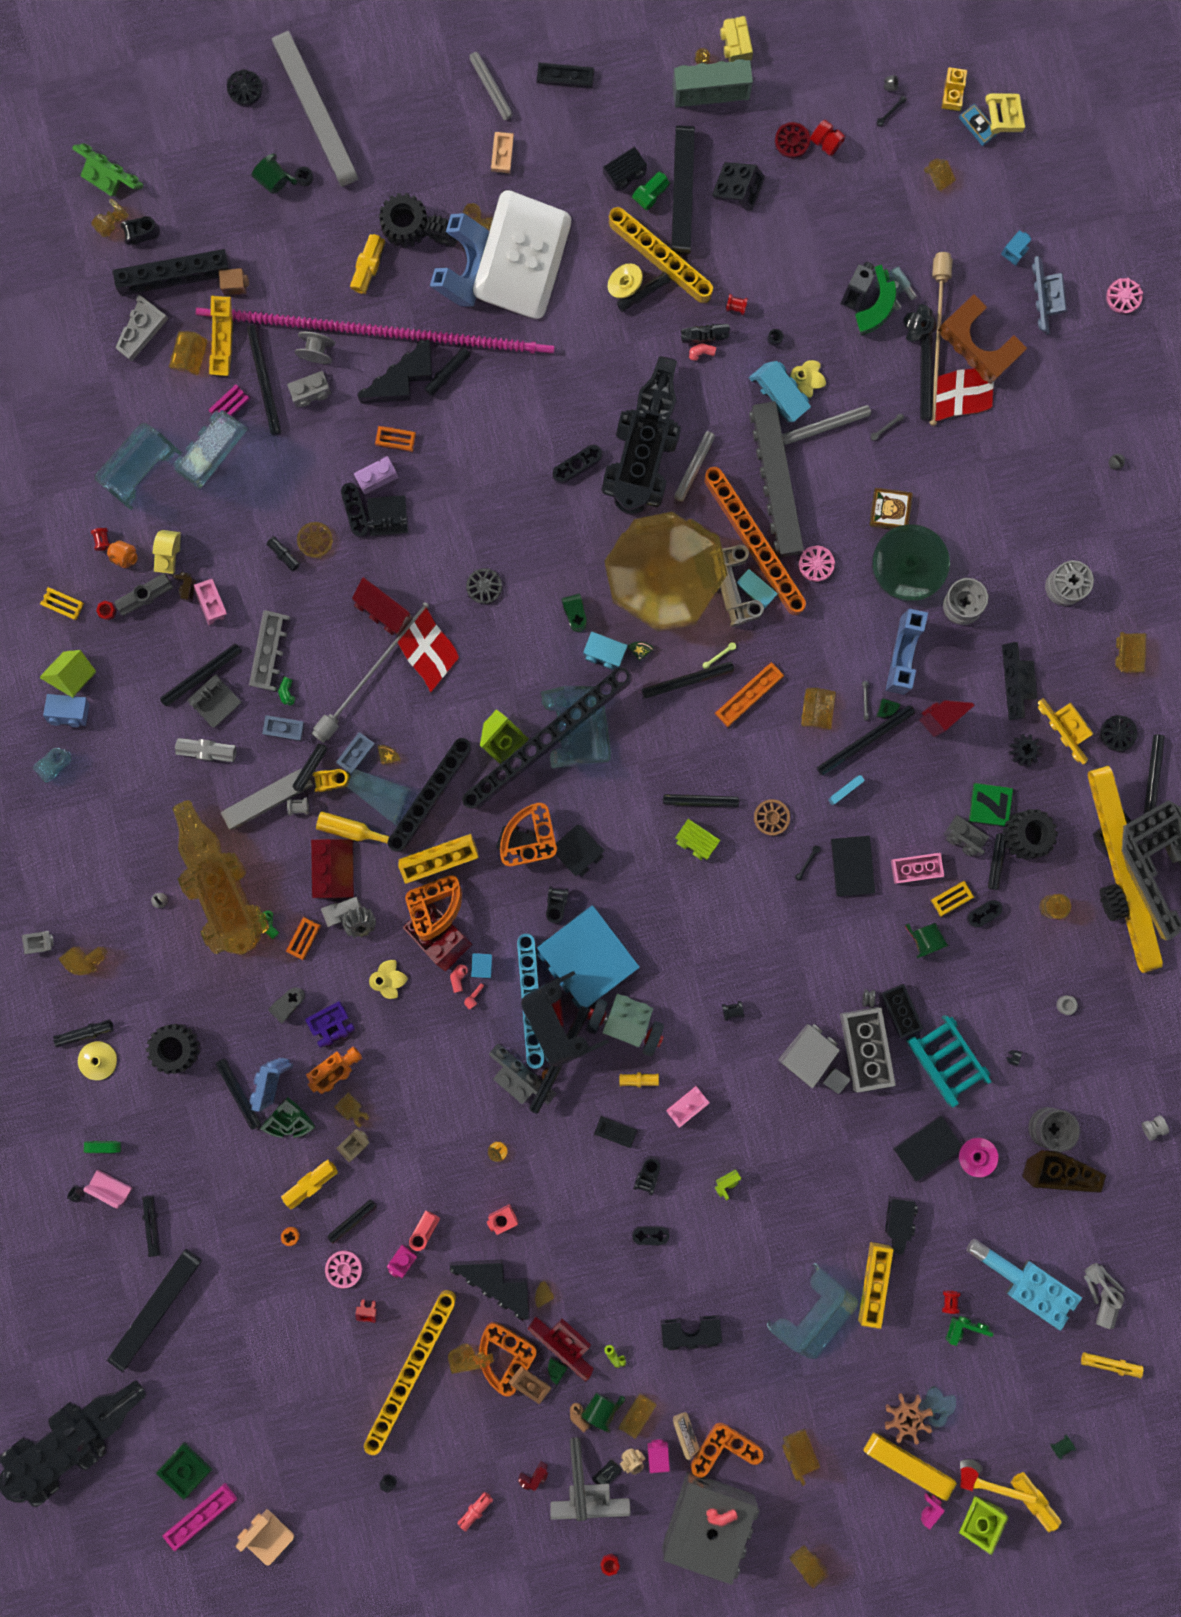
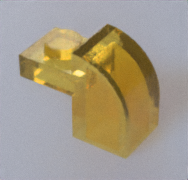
M74 946L58 959L70 973L88 975L98 971L93 964L98 965L101 963L108 951L104 946H98L86 956L79 946Z
M805 1544L789 1557L811 1588H816L829 1577L828 1570L816 1555L813 1556Z

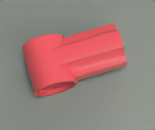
M425 1210L409 1240V1245L413 1250L421 1251L426 1247L441 1218ZM421 1236L424 1243L418 1246L414 1244L413 1238Z

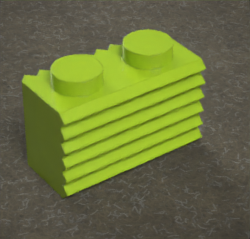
M687 819L675 837L678 840L677 845L685 850L688 847L694 851L692 855L701 861L703 858L707 860L720 842L718 838L690 819Z

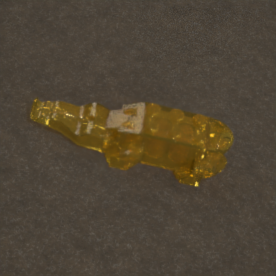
M186 800L173 807V812L179 828L178 850L188 869L184 870V873L180 874L181 877L177 878L182 892L189 900L199 899L208 920L205 926L202 927L203 930L200 931L205 945L209 946L211 952L215 954L223 951L240 955L250 952L259 943L261 934L269 930V923L259 906L254 907L253 904H249L239 881L246 874L245 868L235 853H222L218 837L202 822L192 805V801Z

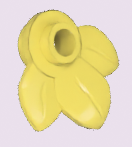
M813 360L806 361L802 366H796L790 373V377L798 384V390L808 398L812 397L813 389H819L826 385L825 377L818 372L821 364ZM798 372L802 374V378L798 376Z
M388 960L380 964L378 972H374L370 976L369 985L373 990L380 991L383 997L394 999L398 997L396 988L403 986L407 982L408 977L404 973L396 971V960ZM378 977L382 979L381 985L376 983Z

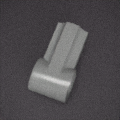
M354 897L339 904L335 903L326 906L321 911L327 927L343 922L344 914L349 913V909L355 910L356 907L359 909L362 907L358 898Z
M1108 1286L1111 1292L1116 1294V1299L1122 1306L1124 1303L1123 1295L1116 1288ZM1103 1289L1101 1292L1102 1302L1096 1324L1104 1328L1114 1329L1119 1309L1113 1301H1109L1110 1296Z

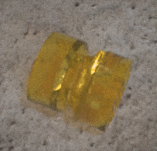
M1049 894L1040 901V912L1048 919H1062L1069 915L1071 902L1063 894Z

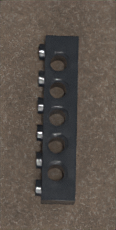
M225 249L114 269L112 272L116 290L121 296L220 278L219 270L232 268L229 255Z

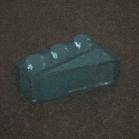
M354 769L347 787L398 826L411 790Z

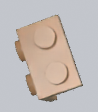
M266 1509L262 1515L258 1513L251 1521L252 1526L248 1530L245 1528L238 1535L239 1541L235 1547L241 1552L245 1547L249 1548L265 1565H270L293 1540L294 1534Z

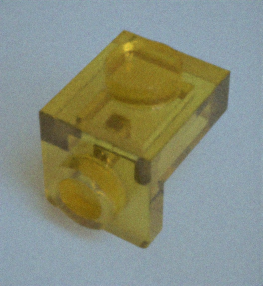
M936 158L928 163L929 166L924 169L925 173H930L938 191L943 190L956 181L947 160Z

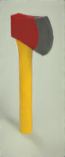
M973 1459L960 1461V1488L970 1491L976 1488L985 1489L1035 1505L1036 1496L980 1479L978 1476L983 1468L977 1461Z

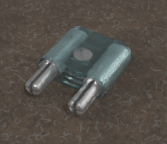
M899 266L888 272L890 280L887 283L895 280L897 296L905 291L911 300L917 297L910 287L912 284ZM877 279L874 282V285L880 292V286ZM896 300L894 309L897 311L901 308V305Z

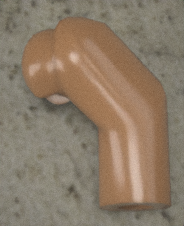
M574 1403L570 1407V1419L585 1433L591 1425L581 1416L583 1412L581 1404Z

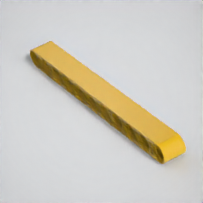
M1109 766L1089 771L1088 780L1116 884L1123 890L1122 893L1125 895V900H1127L1126 905L1128 906L1129 914L1128 917H1125L1136 962L1139 970L1142 973L1161 968L1163 966L1162 957L1151 916L1124 861L1122 840L1126 820L1114 775Z

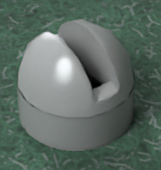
M156 893L152 896L151 903L156 908H163L167 905L168 898L164 893ZM156 896L158 897V899H159L160 902L162 903L161 905H159V903H158L157 900L155 899Z

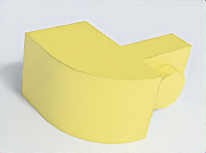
M161 530L157 533L153 545V554H155L154 572L175 573L176 553L180 551L181 532Z

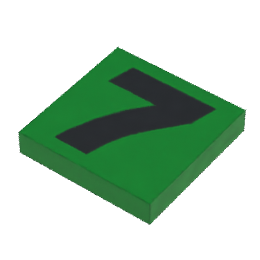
M973 783L969 822L1005 826L1006 821H1009L1013 788Z

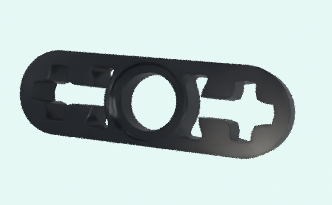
M590 445L557 465L553 470L555 482L564 484L600 462L602 458L601 448L597 445ZM590 451H597V458H594L593 456L588 458L589 463L586 464L585 458L590 456ZM574 460H581L583 466L580 469L573 468L572 462ZM566 465H569V469L573 473L570 474V471H567L565 473V478L562 479L561 476L557 477L558 471H566Z
M346 483L341 488V495L351 531L356 537L364 538L368 535L369 528L359 490L355 484ZM348 488H351L352 491L355 490L352 493L354 501H351L349 495L345 494L348 492ZM355 505L359 506L360 513L358 515H351L350 508ZM358 519L360 520V524L362 525V527H365L362 529V533H359L358 530L355 531V529L358 528L356 520Z

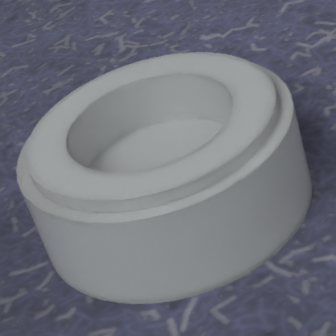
M1064 995L1057 1000L1056 1006L1060 1013L1071 1015L1076 1012L1078 1004L1072 996Z

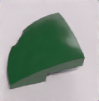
M287 1096L260 1129L275 1137L283 1138L284 1134H294L293 1137L296 1138L309 1133L315 1128V1125L307 1114Z

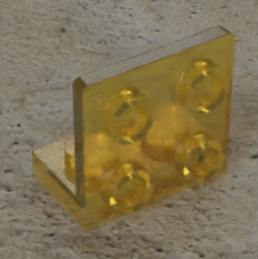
M805 1428L783 1437L785 1444L782 1445L788 1463L792 1462L790 1467L796 1482L800 1480L802 1486L806 1485L803 1478L804 1474L821 1468Z

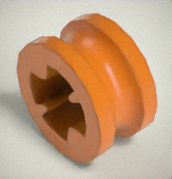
M295 1227L286 1228L281 1234L282 1243L286 1246L296 1244L300 1237L299 1231ZM293 1232L295 1239L288 1241V1237H285V1234Z

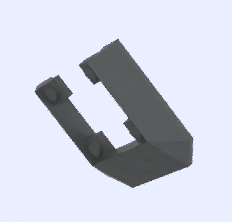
M1170 800L1124 825L1122 853L1126 868L1161 938L1166 941L1181 933V919L1176 910L1170 912L1153 878L1158 873L1149 856L1165 847L1172 863L1179 862L1181 866V807Z

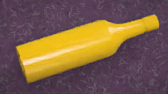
M322 811L316 824V830L355 841L371 839L388 844L390 837L371 831L364 823Z

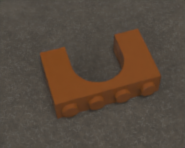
M973 294L940 326L938 331L941 337L947 340L954 347V350L961 354L967 360V363L980 373L981 378L991 384L1027 347L1013 335L998 350L984 351L978 348L970 337V326L986 310L987 306Z

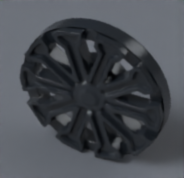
M246 69L236 71L231 74L227 81L228 95L238 105H252L262 95L263 87L261 80L253 71Z
M1115 715L1104 721L1100 729V737L1108 749L1124 751L1134 745L1137 739V728L1130 718ZM1127 723L1131 725L1130 727L1125 728ZM1133 730V734L1127 732ZM1108 732L1110 735L1105 736L1104 733ZM1112 738L1113 740L1109 744L1107 741ZM1116 742H1118L1117 748L1114 746Z

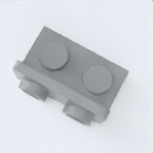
M323 371L287 384L296 407L308 406L311 401L323 400L332 394Z

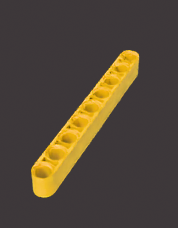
M442 1291L434 1304L366 1438L364 1449L369 1455H376L381 1451L455 1305L456 1295L453 1291ZM447 1296L451 1298L452 1303L445 1305L442 1302V1298ZM439 1314L442 1316L443 1321L437 1323L433 1320L432 1316ZM430 1332L434 1338L426 1340L423 1334ZM416 1350H421L424 1352L425 1356L422 1358H418L415 1356L414 1352ZM412 1368L415 1371V1375L410 1376L405 1370ZM403 1386L406 1392L401 1394L397 1391L396 1387ZM394 1404L397 1410L390 1411L387 1405ZM385 1422L388 1428L381 1429L378 1423ZM376 1440L379 1446L373 1447L369 1441Z

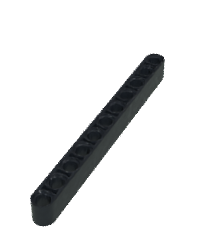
M622 667L611 672L468 790L462 798L464 806L470 809H478L625 689L632 681L631 673ZM622 672L626 673V680L619 682L618 675ZM611 685V692L607 695L603 694V687ZM591 697L596 698V704L593 707L588 706V700ZM580 709L581 717L574 719L573 712ZM561 722L566 723V729L563 732L558 730V724ZM546 734L551 735V741L548 744L543 742V737ZM535 746L536 754L529 756V748ZM519 758L521 766L515 769L513 763L515 759ZM501 771H505L507 775L503 781L499 780V773ZM490 783L492 786L489 793L484 791V785ZM472 795H475L477 798L474 805L469 803V798Z

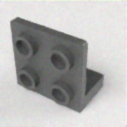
M958 815L954 817L943 834L947 837L946 841L954 846L958 844L963 848L962 851L970 857L973 855H983L985 851L982 850V847L989 838V836Z

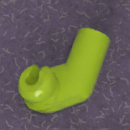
M607 1345L604 1351L616 1368L626 1366L625 1356L621 1355L618 1357L614 1347Z

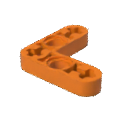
M717 1423L713 1426L694 1457L691 1469L696 1477H705L724 1447L753 1465L761 1463L763 1451L759 1445L724 1423ZM722 1429H724L725 1436L721 1435L719 1437L718 1443H720V1445H718L715 1441L711 1440V1438L716 1440L718 1436L716 1431H721ZM735 1439H741L743 1445L741 1448L736 1449L732 1446V1442ZM747 1444H749L748 1449L755 1452L757 1450L758 1458L755 1456L753 1459L751 1458V1454L746 1451ZM708 1445H713L716 1448V1452L713 1455L705 1453V1448ZM704 1457L707 1459L703 1463L704 1470L700 1469L698 1472L696 1464L700 1465Z

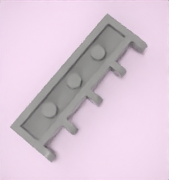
M266 610L263 611L249 686L276 691V687L270 686L272 674L279 675L280 672L273 669L276 655L283 656V652L278 651L277 646L279 636H287V633L280 632L282 621H289L290 616Z

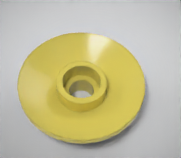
M624 264L618 267L611 274L608 281L610 294L615 298H626L635 293L642 282L643 275L641 269L635 264Z
M95 1041L85 1045L78 1056V1066L81 1073L91 1080H102L109 1077L117 1065L116 1052L109 1044L102 1041ZM94 1058H97L99 1061L97 1065L93 1064Z

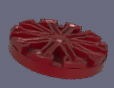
M788 122L777 130L775 147L782 156L793 159L804 155L808 150L810 134L802 124Z

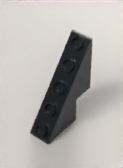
M429 339L421 340L416 345V349L411 353H405L401 361L397 364H392L382 377H376L372 381L371 386L359 391L357 396L360 403L410 401V382L432 380L431 345Z
M503 1259L450 1263L449 1271L454 1275L463 1276L466 1278L465 1282L467 1284L482 1289L483 1295L490 1299L492 1297L498 1301V1305L506 1310L508 1308L515 1312L514 1316L519 1320L529 1319L527 1278L504 1279Z

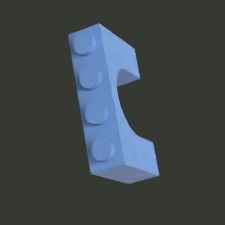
M465 213L451 214L446 233L463 245L467 255L466 269L460 276L449 268H435L430 287L460 307L474 306L476 297L473 294V285L489 231Z
M908 609L901 616L885 691L904 695L913 688L916 670L911 669L918 638L925 630L927 612Z

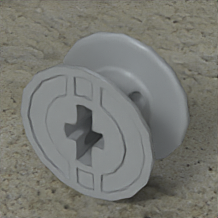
M299 332L298 336L306 342L305 349H296L294 351L295 355L304 360L319 364H330L332 362V359L324 354L325 347L336 345L333 339L319 333Z

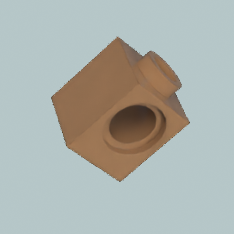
M242 268L219 270L220 289L224 295L247 294L246 287H249L248 275H245Z

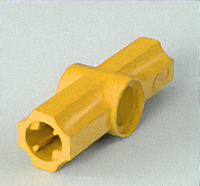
M376 234L369 235L363 253L359 254L356 262V271L350 284V288L360 294H366L372 276L376 275L380 263L379 258L385 246V239Z
M328 1159L314 1171L307 1173L297 1181L294 1187L281 1196L285 1205L293 1209L305 1198L316 1193L323 1187L324 1183L338 1173L335 1165Z
M1024 1472L1015 1475L1011 1481L1015 1490L1036 1496L1035 1505L1024 1502L1034 1516L1036 1515L1048 1533L1059 1528L1062 1522L1051 1509L1049 1502L1040 1490L1036 1489Z

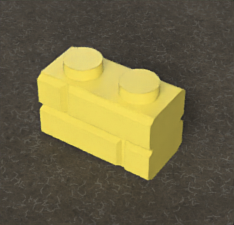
M746 17L724 20L723 28H720L721 40H725L726 44L724 46L725 58H729V62H734L738 59L751 61L753 50Z

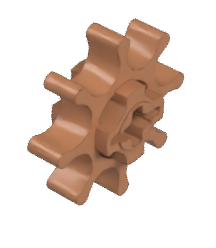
M900 1393L898 1397L901 1405L898 1408H892L889 1404L885 1406L887 1412L894 1414L892 1421L885 1422V1428L888 1430L896 1427L900 1430L896 1436L898 1443H901L902 1437L905 1434H910L913 1436L914 1443L919 1444L918 1437L916 1436L919 1430L923 1429L928 1433L932 1432L931 1426L923 1423V1419L926 1416L933 1415L932 1409L928 1408L924 1411L918 1409V1404L921 1402L920 1395H916L915 1401L909 1404L904 1401L903 1394ZM910 1416L911 1421L908 1422L906 1417Z

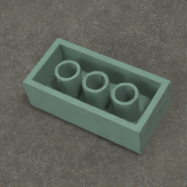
M738 59L734 62L719 61L715 64L700 63L696 66L681 65L674 68L672 86L675 107L749 100L753 83L750 60Z

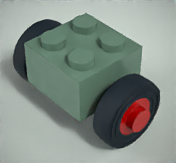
M617 994L610 1013L606 1016L605 1010L608 1002L598 999L594 1009L591 1008L587 1016L589 1023L586 1031L596 1034L598 1028L604 1022V1034L640 1047L644 1039L645 1045L642 1053L652 1057L656 1048L660 1047L663 1036L661 1035L664 1029V1024L654 1021L651 1029L646 1034L653 1008L645 1003H640L627 996Z

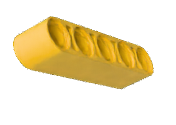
M875 1432L872 1433L863 1449L872 1458L945 1501L949 1499L957 1484L951 1477Z

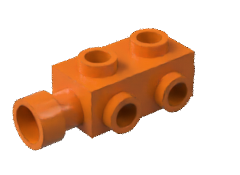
M354 1046L344 1056L336 1051L306 1074L309 1080L308 1086L312 1092L318 1091L320 1094L325 1091L329 1092L339 1080L347 1079L352 1071L350 1065L354 1062L358 1063L363 1059L359 1051Z

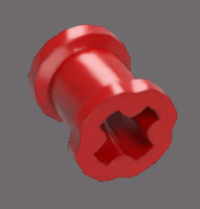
M729 294L726 311L732 310L744 315L748 298L741 299L733 297V294Z
M96 528L91 530L90 533L95 541L94 550H108L111 545L107 537L108 529Z
M944 1290L943 1295L945 1298L942 1312L959 1314L958 1299L961 1293Z

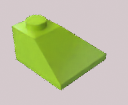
M496 709L483 723L480 746L501 764L521 748L529 738Z

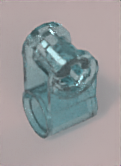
M54 748L36 762L32 769L45 783H48L71 762V754L67 750Z

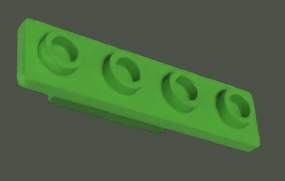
M84 143L73 145L72 149L87 159L81 177L108 195H116L120 182H123L132 189L143 188L144 184L139 182L136 176L127 174L121 166L107 161L108 158L106 156L95 153L89 145Z

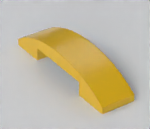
M211 296L212 351L209 362V374L229 376L233 332L231 297Z

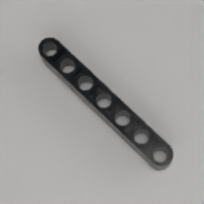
M676 125L671 250L676 254H690L695 126Z
M457 739L389 837L388 846L391 850L402 852L406 849L471 753L472 746L467 739ZM462 742L468 745L465 752H459L457 749L458 745ZM451 758L457 761L454 768L447 767V761ZM440 774L446 776V781L443 784H437L436 777ZM429 790L435 792V797L432 800L425 798V794ZM422 806L424 808L422 816L415 815L414 810L416 807ZM411 822L413 824L411 832L404 831L403 826L405 823ZM396 838L402 840V846L398 849L393 847V840Z
M187 1248L183 1251L108 1357L107 1362L122 1373L201 1263L202 1259Z

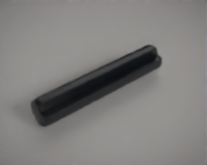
M319 743L315 747L292 784V788L295 791H303L327 752L325 744Z
M997 833L988 881V888L992 890H998L1006 848V841H1003V837L1006 834Z
M372 1199L367 1201L328 1234V1240L332 1244L336 1243L377 1207L376 1203Z

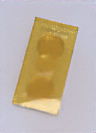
M639 1393L620 1423L619 1429L636 1439L657 1404L642 1393Z

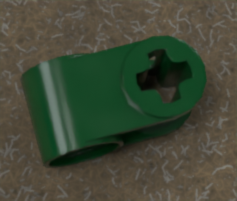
M580 593L561 598L571 629L574 632L584 631L587 626V619ZM579 618V621H581V625H577V623H575V619Z

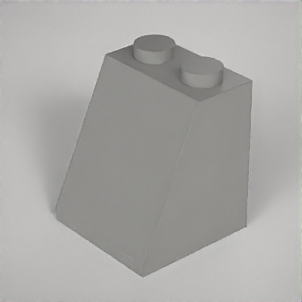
M807 1024L778 1059V1061L811 1088L816 1085L840 1051L836 1047L838 1043L830 1037L827 1039L821 1035L823 1031L815 1024L812 1027Z

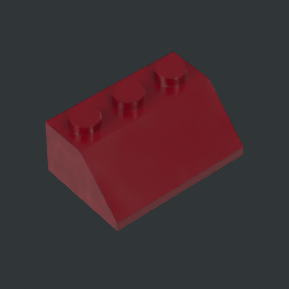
M364 577L361 579L352 597L355 603L354 607L362 613L364 610L369 613V618L376 624L382 623L385 626L384 630L390 635L396 634L399 636L413 619L410 612Z
M947 700L939 704L937 701L921 713L923 717L919 721L935 737L946 731L975 705L972 702Z
M311 840L312 898L354 897L353 840Z

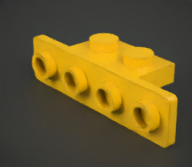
M1044 698L1038 701V709L1051 720L1049 724L1053 730L1059 731L1063 744L1072 749L1074 759L1078 763L1081 762L1082 765L1087 763L1088 758L1078 744L1093 735V732L1073 704L1070 702L1054 713Z

